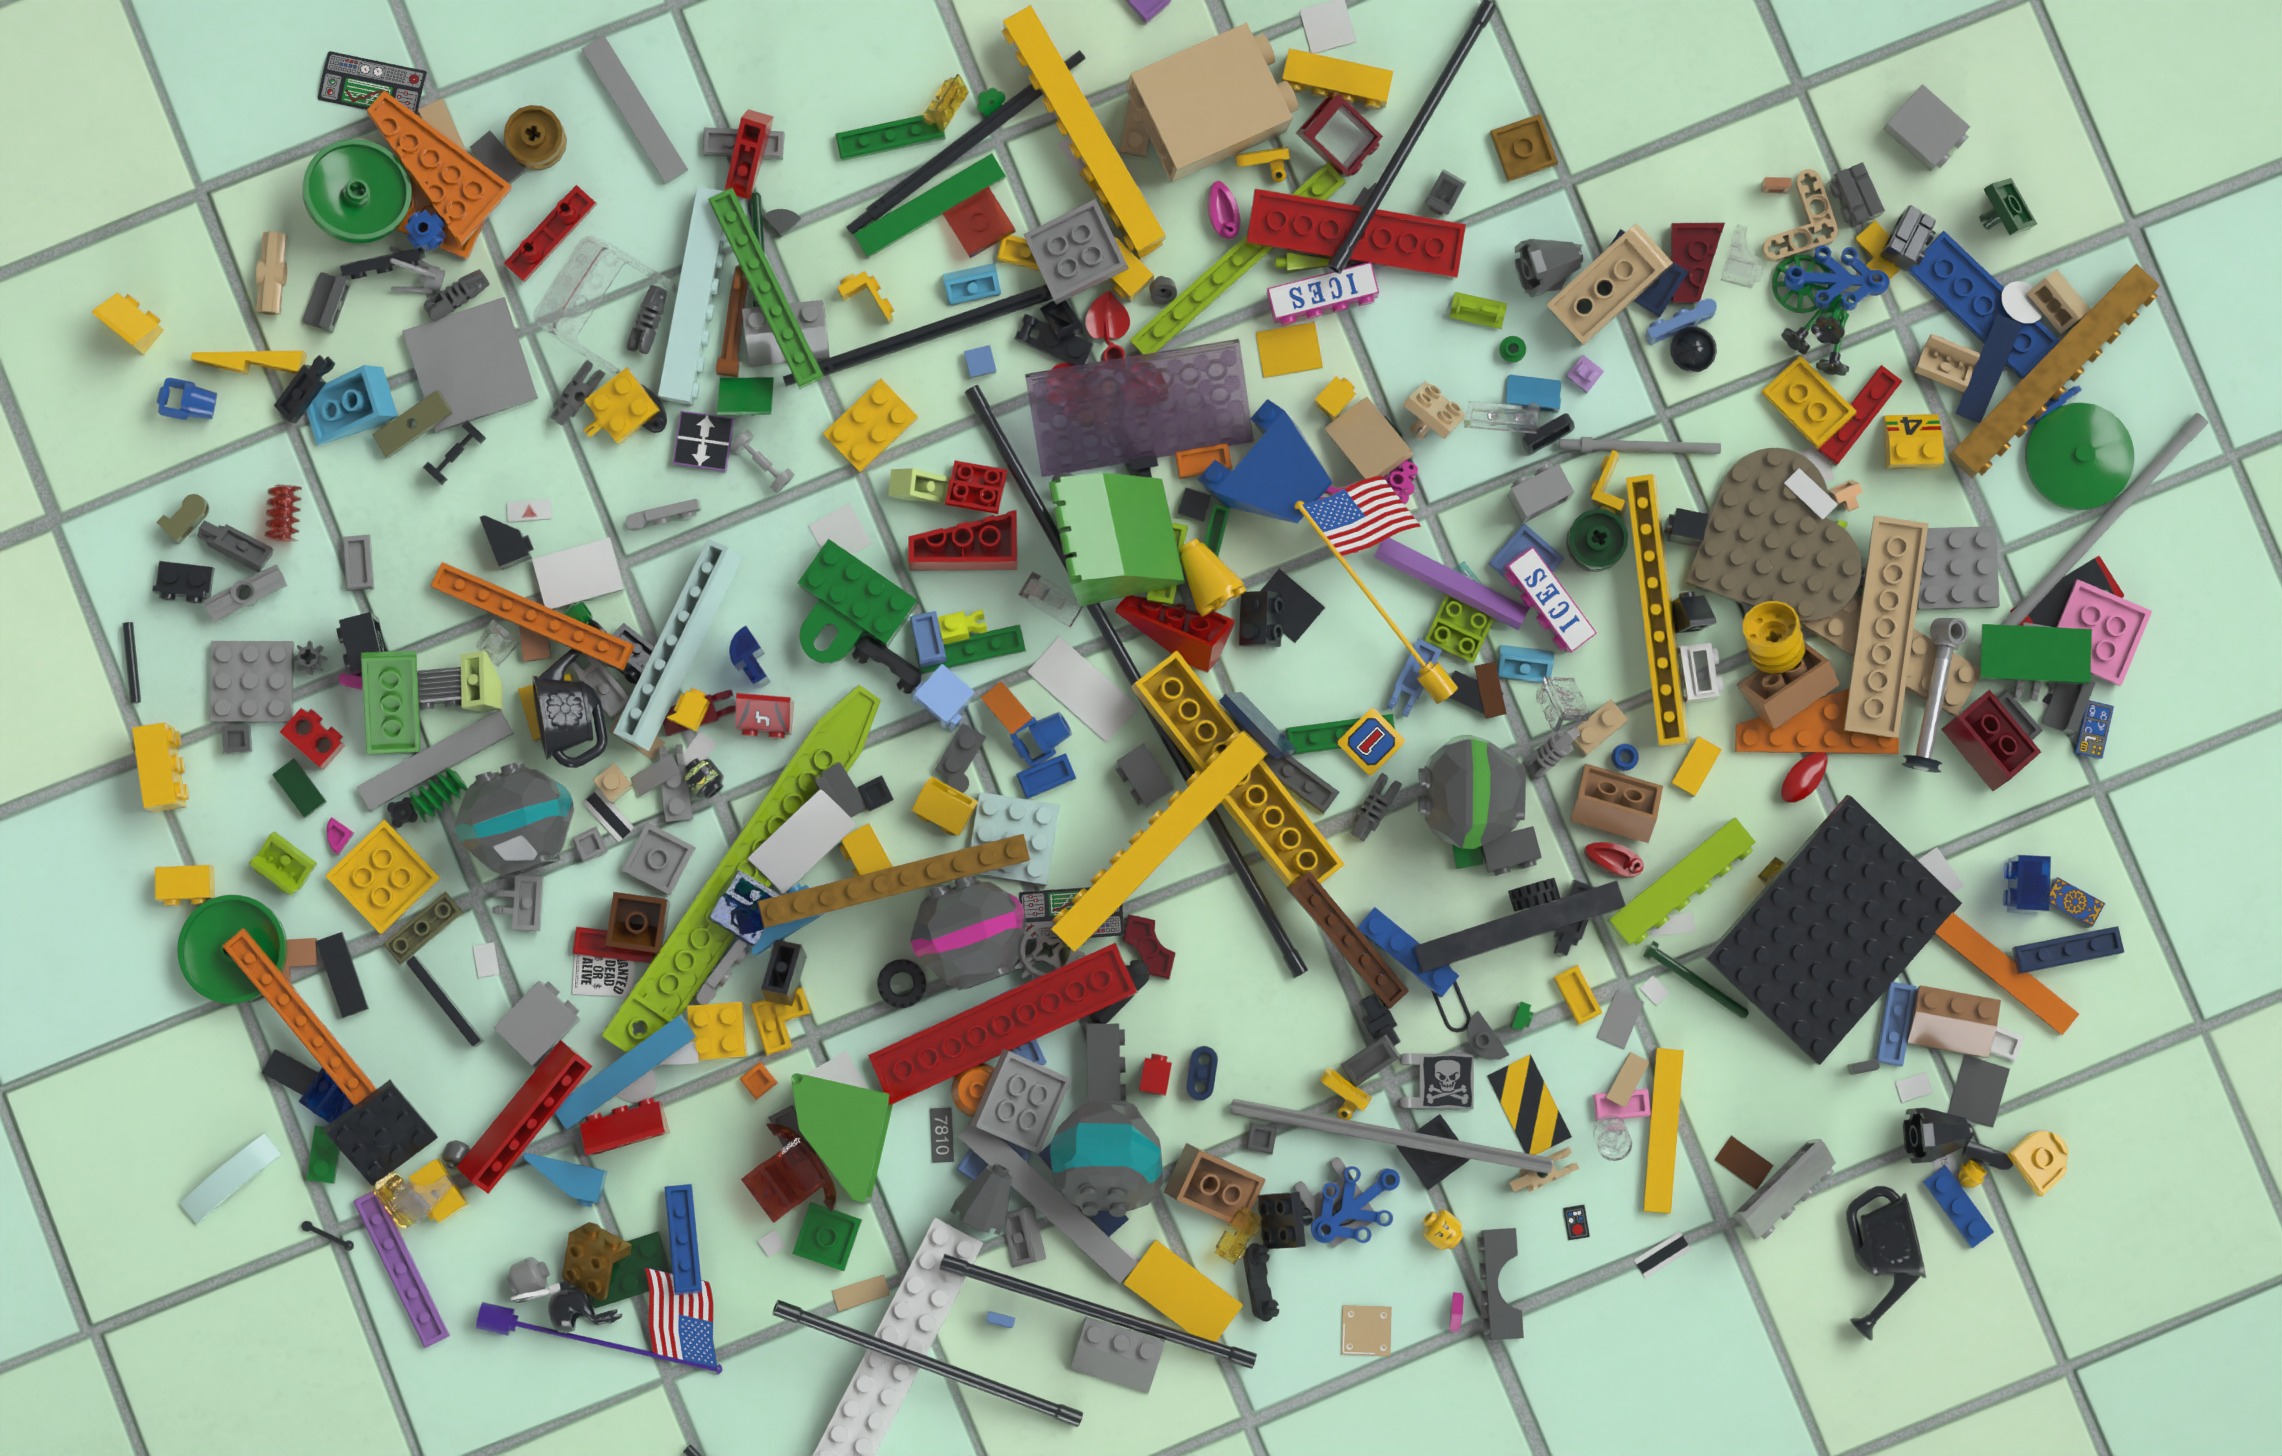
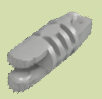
M1575 726L1564 735L1557 731L1547 742L1523 760V764L1527 767L1537 759L1542 766L1535 771L1534 777L1539 780L1562 758L1574 750L1571 743L1581 733Z

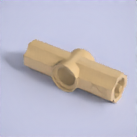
M263 232L261 261H258L256 269V281L259 284L257 313L281 315L283 286L287 282V263L285 262L287 234Z

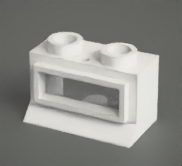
M1711 643L1680 646L1678 648V655L1681 657L1682 681L1684 680L1686 689L1685 703L1718 698L1719 691H1723L1722 676L1716 675L1715 665L1719 664L1717 648L1712 649Z

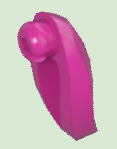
M1216 181L1212 184L1208 193V216L1211 225L1219 236L1225 239H1232L1238 234L1240 228L1239 208L1229 188L1221 181Z

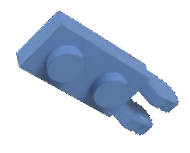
M1709 298L1701 300L1695 309L1690 311L1687 308L1682 309L1673 315L1674 318L1667 321L1663 319L1654 321L1646 331L1645 338L1648 344L1653 345L1676 335L1679 330L1697 326L1711 319L1715 315L1717 302Z
M1419 638L1413 647L1425 663L1431 661L1434 664L1442 652L1441 649ZM1411 653L1394 686L1396 689L1387 705V708L1392 710L1398 702L1401 691L1411 695L1408 703L1405 704L1402 710V715L1408 717L1416 698L1419 699L1424 689L1417 679L1420 674L1418 669L1421 666Z

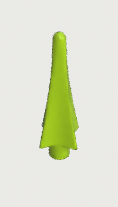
M1287 252L1284 256L1285 258H1275V268H1285V274L1327 267L1331 259Z

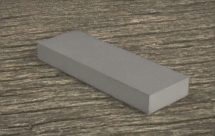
M704 127L703 156L732 157L738 129ZM770 131L763 159L783 160L785 139L783 131Z

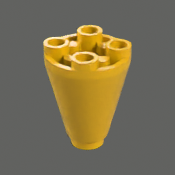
M1197 538L1179 548L1182 554L1180 558L1193 601L1201 617L1212 611H1218L1228 604L1226 601L1232 597L1235 599L1247 591L1242 580L1204 543H1200Z

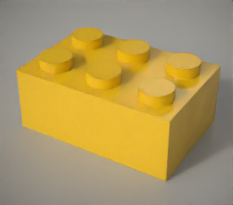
M165 722L132 727L143 807L152 812L187 807L186 800H189V790L187 784H183L182 774L185 773V763L183 757L179 758L178 747H181L182 744L179 731H175V727Z

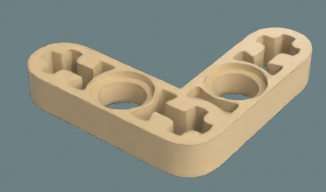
M1803 170L1795 182L1808 225L1769 237L1762 247V254L1768 261L1776 262L1796 254L1799 255L1814 250L1818 246L1829 245L1836 239L1838 227L1821 177L1815 170ZM1805 176H1808L1809 179H1814L1815 182L1811 186L1813 193L1819 191L1820 194L1812 195L1806 199L1805 195H1809L1810 190L1807 185H1802ZM1814 200L1822 202L1824 205L1823 213H1812L1809 207L1810 203ZM1822 226L1832 230L1829 239L1821 235L1815 238L1816 243L1813 244L1810 229L1813 230V234L1819 233L1822 230ZM1799 233L1805 235L1807 245L1801 248L1795 246L1793 236ZM1787 237L1790 252L1787 251V247L1781 248L1778 251V255L1768 251L1771 247V242L1779 246L1786 242L1784 238Z

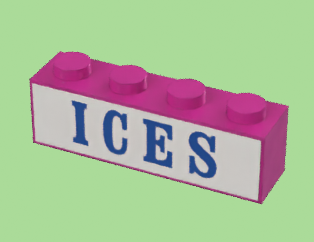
M1369 262L1345 268L1341 274L1329 272L1267 288L1266 294L1274 324L1281 322V326L1296 323V318L1307 316V319L1318 318L1323 315L1322 312L1333 309V313L1349 309L1348 305L1359 303V306L1372 304L1375 302L1374 299L1378 298L1379 290L1372 263Z
M1533 546L1528 547L1503 566L1506 571L1504 573L1506 580L1511 586L1514 587L1516 585L1522 592L1520 595L1521 600L1529 609L1533 607L1538 614L1536 620L1544 630L1549 629L1554 636L1552 641L1561 652L1565 650L1566 653H1572L1597 634Z

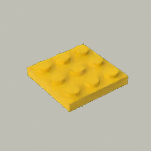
M385 819L325 875L381 935L441 879Z

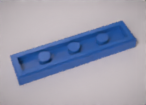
M692 1184L665 1186L675 1295L702 1293Z

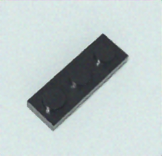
M421 247L345 263L340 266L342 276L350 275L352 280L366 277V271L375 269L377 274L393 271L392 266L395 264L390 262L391 258L418 266V260L425 258L424 250Z

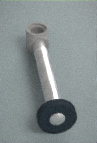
M1937 618L1930 626V636L1934 646L1937 647L1916 755H1903L1906 758V762L1902 763V765L1925 772H1941L1938 766L1943 763L1932 759L1953 650H1958L1959 645L1964 643L1968 636V626L1961 618Z

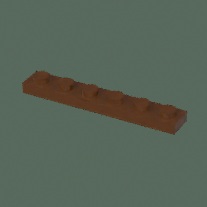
M1305 870L1286 887L1388 1009H1391L1409 992L1407 987L1309 870Z

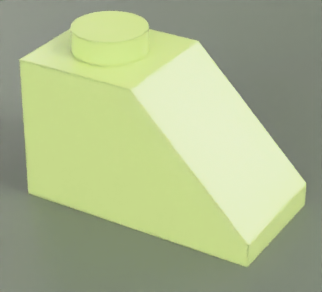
M914 468L891 469L888 496L908 501L945 505L951 478Z
M485 651L461 654L462 708L476 712L503 709L502 682Z

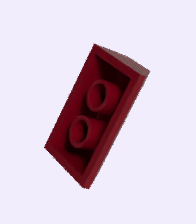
M1990 689L1941 728L1992 791H1995L2012 779L2041 753L2040 749Z

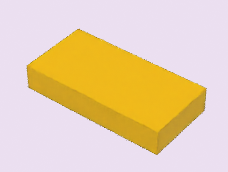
M1698 736L1671 784L1695 797L1722 749Z
M1578 965L1553 977L1578 1026L1603 1013Z

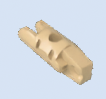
M1567 1147L1548 1157L1552 1158L1554 1162L1569 1156L1572 1152L1570 1147ZM1571 1163L1565 1166V1168L1556 1171L1553 1164L1551 1173H1547L1544 1178L1538 1177L1537 1171L1520 1169L1521 1177L1510 1181L1509 1184L1513 1192L1527 1187L1528 1191L1531 1192L1580 1168L1577 1163Z

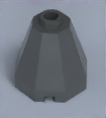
M1528 239L1521 241L1515 246V253L1520 252V258L1515 259V267L1524 290H1531L1528 293L1530 297L1543 294L1581 268V263L1583 262L1582 251L1573 242Z
M1000 1164L987 1165L957 1197L950 1211L953 1214L956 1211L960 1212L958 1218L978 1230L989 1233L990 1229L994 1228L996 1229L994 1234L1000 1235L1008 1216L1012 1176L1008 1174L1009 1170Z

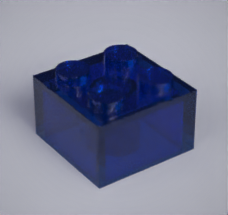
M2016 855L2009 858V863H2005L2004 879H2008V890L2003 892V906H2007V913L2041 914L2049 911L2051 856Z

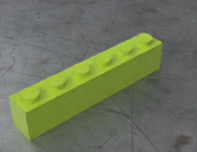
M1736 817L1733 818L1609 918L1607 922L1627 946L1631 943H1634L1636 946L1649 936L1646 933L1647 930L1652 926H1655L1657 929L1670 919L1667 916L1668 913L1673 909L1679 912L1691 902L1688 897L1694 892L1700 895L1712 885L1709 880L1716 874L1721 878L1733 868L1730 865L1732 861L1737 857L1742 861L1754 851L1751 846L1756 841Z

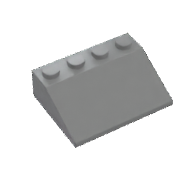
M1821 1139L1808 1140L1732 1215L1754 1239H1759L1760 1237L1766 1239L1776 1229L1773 1224L1780 1217L1785 1220L1794 1212L1795 1208L1793 1205L1799 1199L1804 1201L1815 1191L1812 1186L1819 1179L1821 1182H1824L1834 1172L1832 1167L1836 1162L1825 1143Z

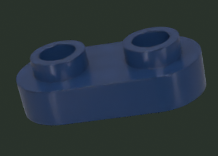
M1208 1046L1196 1048L1190 1059L1186 1088L1190 1097L1199 1101L1211 1096L1215 1083L1218 1057L1216 1052ZM1201 1055H1207L1209 1057V1063L1207 1065H1201L1199 1063V1057ZM1197 1082H1203L1205 1084V1090L1203 1092H1197L1195 1090V1084Z

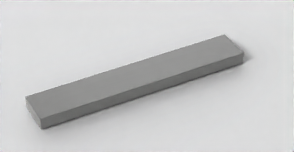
M603 35L581 48L664 183L667 184L687 172L688 168L606 37Z
M497 710L357 786V789L368 810L372 811L435 777L437 773L444 772L446 767L451 768L514 733L502 711Z

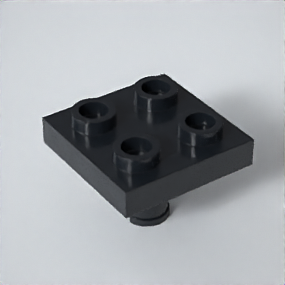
M1300 1192L1258 1195V1211L1261 1220L1263 1245L1267 1246L1268 1249L1305 1247L1304 1225H1311L1313 1218H1303L1304 1216L1312 1215V1212L1309 1208L1301 1209Z

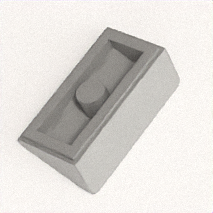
M1031 1206L1008 1212L1004 1229L1013 1266L1017 1267L1045 1260L1046 1254L1034 1207Z

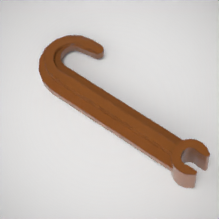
M739 264L734 269L721 357H718L716 364L717 375L738 377L740 360H738V352L743 324L742 309L745 308L748 282Z

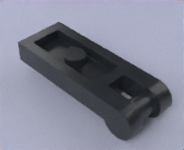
M1024 315L1021 321L1023 326L1014 337L1016 341L1064 362L1074 364L1078 368H1084L1094 345L1092 342L1075 335L1058 339L1049 324L1031 315ZM1033 328L1040 331L1037 339L1030 336Z

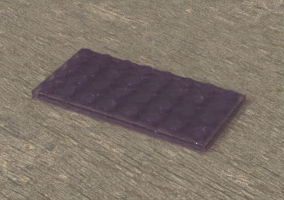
M1239 339L1025 374L1042 477L1056 475L1061 472H1074L1129 463V459L1148 457L1155 454L1159 458L1175 455L1176 452L1221 444L1232 446L1254 442Z

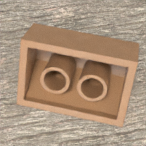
M1805 643V654L1801 662L1793 669L1774 674L1758 669L1736 685L1758 716L1773 729H1776L1800 711L1807 709L1816 700L1830 693L1840 683L1830 661Z
M1585 763L1570 821L1604 830L1608 833L1625 836L1636 841L1649 843L1658 817L1663 786Z
M1920 985L1915 993L1907 1044L1988 1058L1997 1029L2001 1000Z

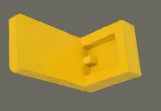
M863 271L857 276L850 274L840 281L841 285L837 289L844 301L868 288L887 322L893 321L891 313L895 311L887 298L881 299L877 292L881 287L873 275L868 277L866 272Z
M1612 450L1610 457L1607 455L1604 457L1600 467L1603 473L1599 481L1595 480L1593 482L1589 495H1592L1591 499L1594 505L1623 516L1627 508L1626 501L1605 493L1619 460L1618 452Z

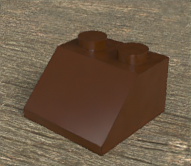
M613 892L605 946L660 953L667 928L670 901L663 898Z

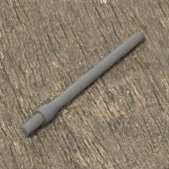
M1581 437V439H1559V449L1580 450V453H1592V450L1720 454L1721 443L1592 440V437Z

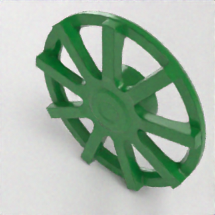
M1796 254L1777 266L1772 278L1773 294L1784 308L1792 312H1813L1819 308L1814 304L1815 297L1811 291H1827L1833 285H1828V288L1813 283H1805L1802 289L1791 290L1782 299L1777 291V287H1786L1784 282H1777V278L1780 272L1785 274L1787 270L1785 266L1791 262H1795V266L1801 267L1799 260L1810 261L1811 263L1806 272H1811L1816 264L1824 271L1822 273H1831L1823 264L1817 263L1814 257ZM1794 294L1798 295L1797 308L1785 303ZM1808 295L1814 306L1802 309L1803 296Z

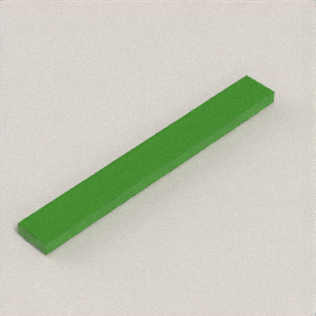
M733 188L709 198V203L799 389L823 379L824 376Z

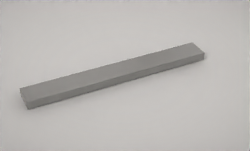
M971 1122L957 1136L989 1166L1000 1164L1009 1170L1008 1174L1012 1176L1011 1186L1118 1284L1138 1264L1000 1137L971 1125Z

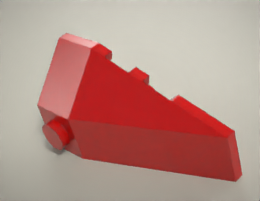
M1133 595L1126 596L1115 609L1118 615L1168 652L1173 654L1175 651H1178L1188 665L1207 673L1219 660L1235 624L1234 619L1214 611L1201 617L1198 612L1185 610L1186 605L1177 604V608L1168 607L1160 603L1147 601V598Z

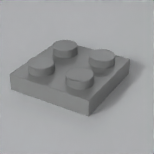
M647 822L622 871L671 896L696 847Z

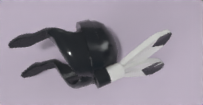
M568 1280L549 1285V1288L510 1298L512 1302L521 1303L551 1294L552 1297L548 1303L549 1317L553 1327L560 1333L575 1331L576 1319L580 1316L586 1317L595 1325L610 1324L622 1317V1313L617 1314V1309L595 1315L588 1295L581 1288H571Z

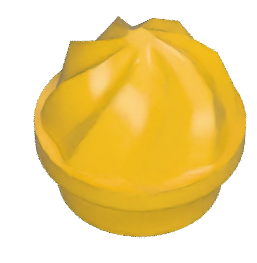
M1969 1159L1967 1163H1962L1958 1178L1963 1186L1974 1188L1984 1182L1983 1177L1987 1172L1981 1165L1972 1159Z

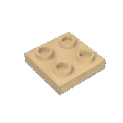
M1426 381L1403 404L1418 417L1417 421L1410 427V432L1414 435L1421 427V430L1415 436L1419 439H1424L1430 429H1433L1445 439L1467 416L1462 412L1461 407L1457 403L1449 401L1436 386L1428 384Z

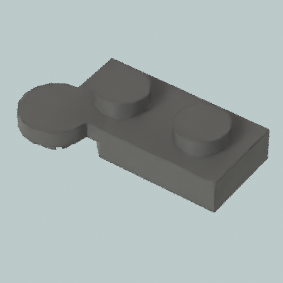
M964 723L960 726L935 769L949 777V786L962 793L966 792L969 787V779L964 773L986 739V736Z

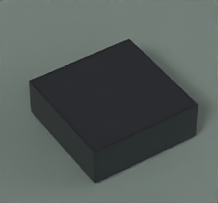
M1185 488L1178 514L1203 522L1211 495Z
M882 775L858 787L870 812L894 800Z

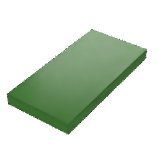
M416 651L361 653L366 754L421 752Z

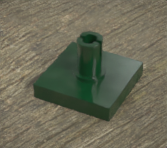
M2012 178L1992 183L1983 189L1994 207L1979 216L1981 222L1989 220L1983 224L1985 229L1990 230L2002 222L2009 235L2029 230L2037 225L2035 218Z

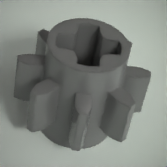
M308 641L307 647L304 648L297 645L299 653L292 656V659L300 663L296 669L301 671L306 667L308 675H312L314 669L323 671L320 665L322 661L328 660L326 656L320 654L324 647L319 645L314 649L311 641ZM311 652L316 658L311 660L309 664L304 658L308 657Z

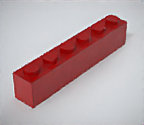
M560 1040L456 1168L470 1182L489 1194L592 1068V1065L577 1051Z

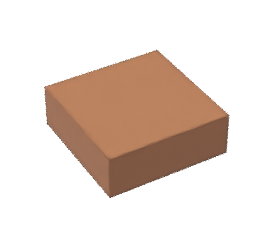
M1765 177L1761 182V192L1787 193L1791 189L1792 178Z

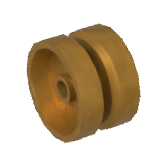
M528 105L519 108L510 115L505 124L504 139L508 150L521 166L529 170L541 171L551 168L561 160L566 151L567 137L560 120L551 110L543 106ZM536 135L540 136L539 139H538V138H535V140L532 141V138H533L534 136H536Z

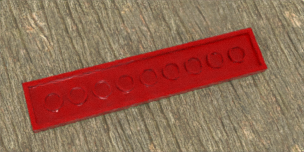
M1113 943L868 1055L884 1093L890 1094L889 1104L893 1105L1000 1056L1003 1049L1008 1051L1014 1050L1137 994L1138 991L1117 944Z

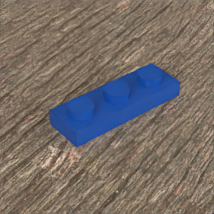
M1946 1165L1922 1181L1970 1248H1974L1994 1233Z

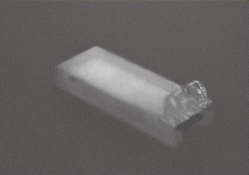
M1468 401L1464 417V428L1536 434L1538 419H1540V407L1536 403L1521 406Z

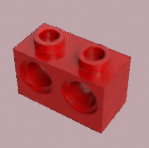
M300 708L281 729L280 733L318 767L324 770L346 746L340 741L343 736L332 726L326 729L320 723L323 718L313 709L307 712ZM303 721H309L311 725L310 731L305 735H300L298 732L299 724ZM323 739H329L331 742L330 749L327 752L321 753L318 749L319 742Z
M1151 1054V1059L1145 1058L1139 1091L1166 1096L1172 1062H1167L1168 1056Z

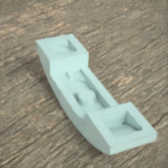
M264 1133L199 1184L180 1202L181 1206L194 1222L198 1224L258 1172H262L279 1158L282 1153L267 1134Z

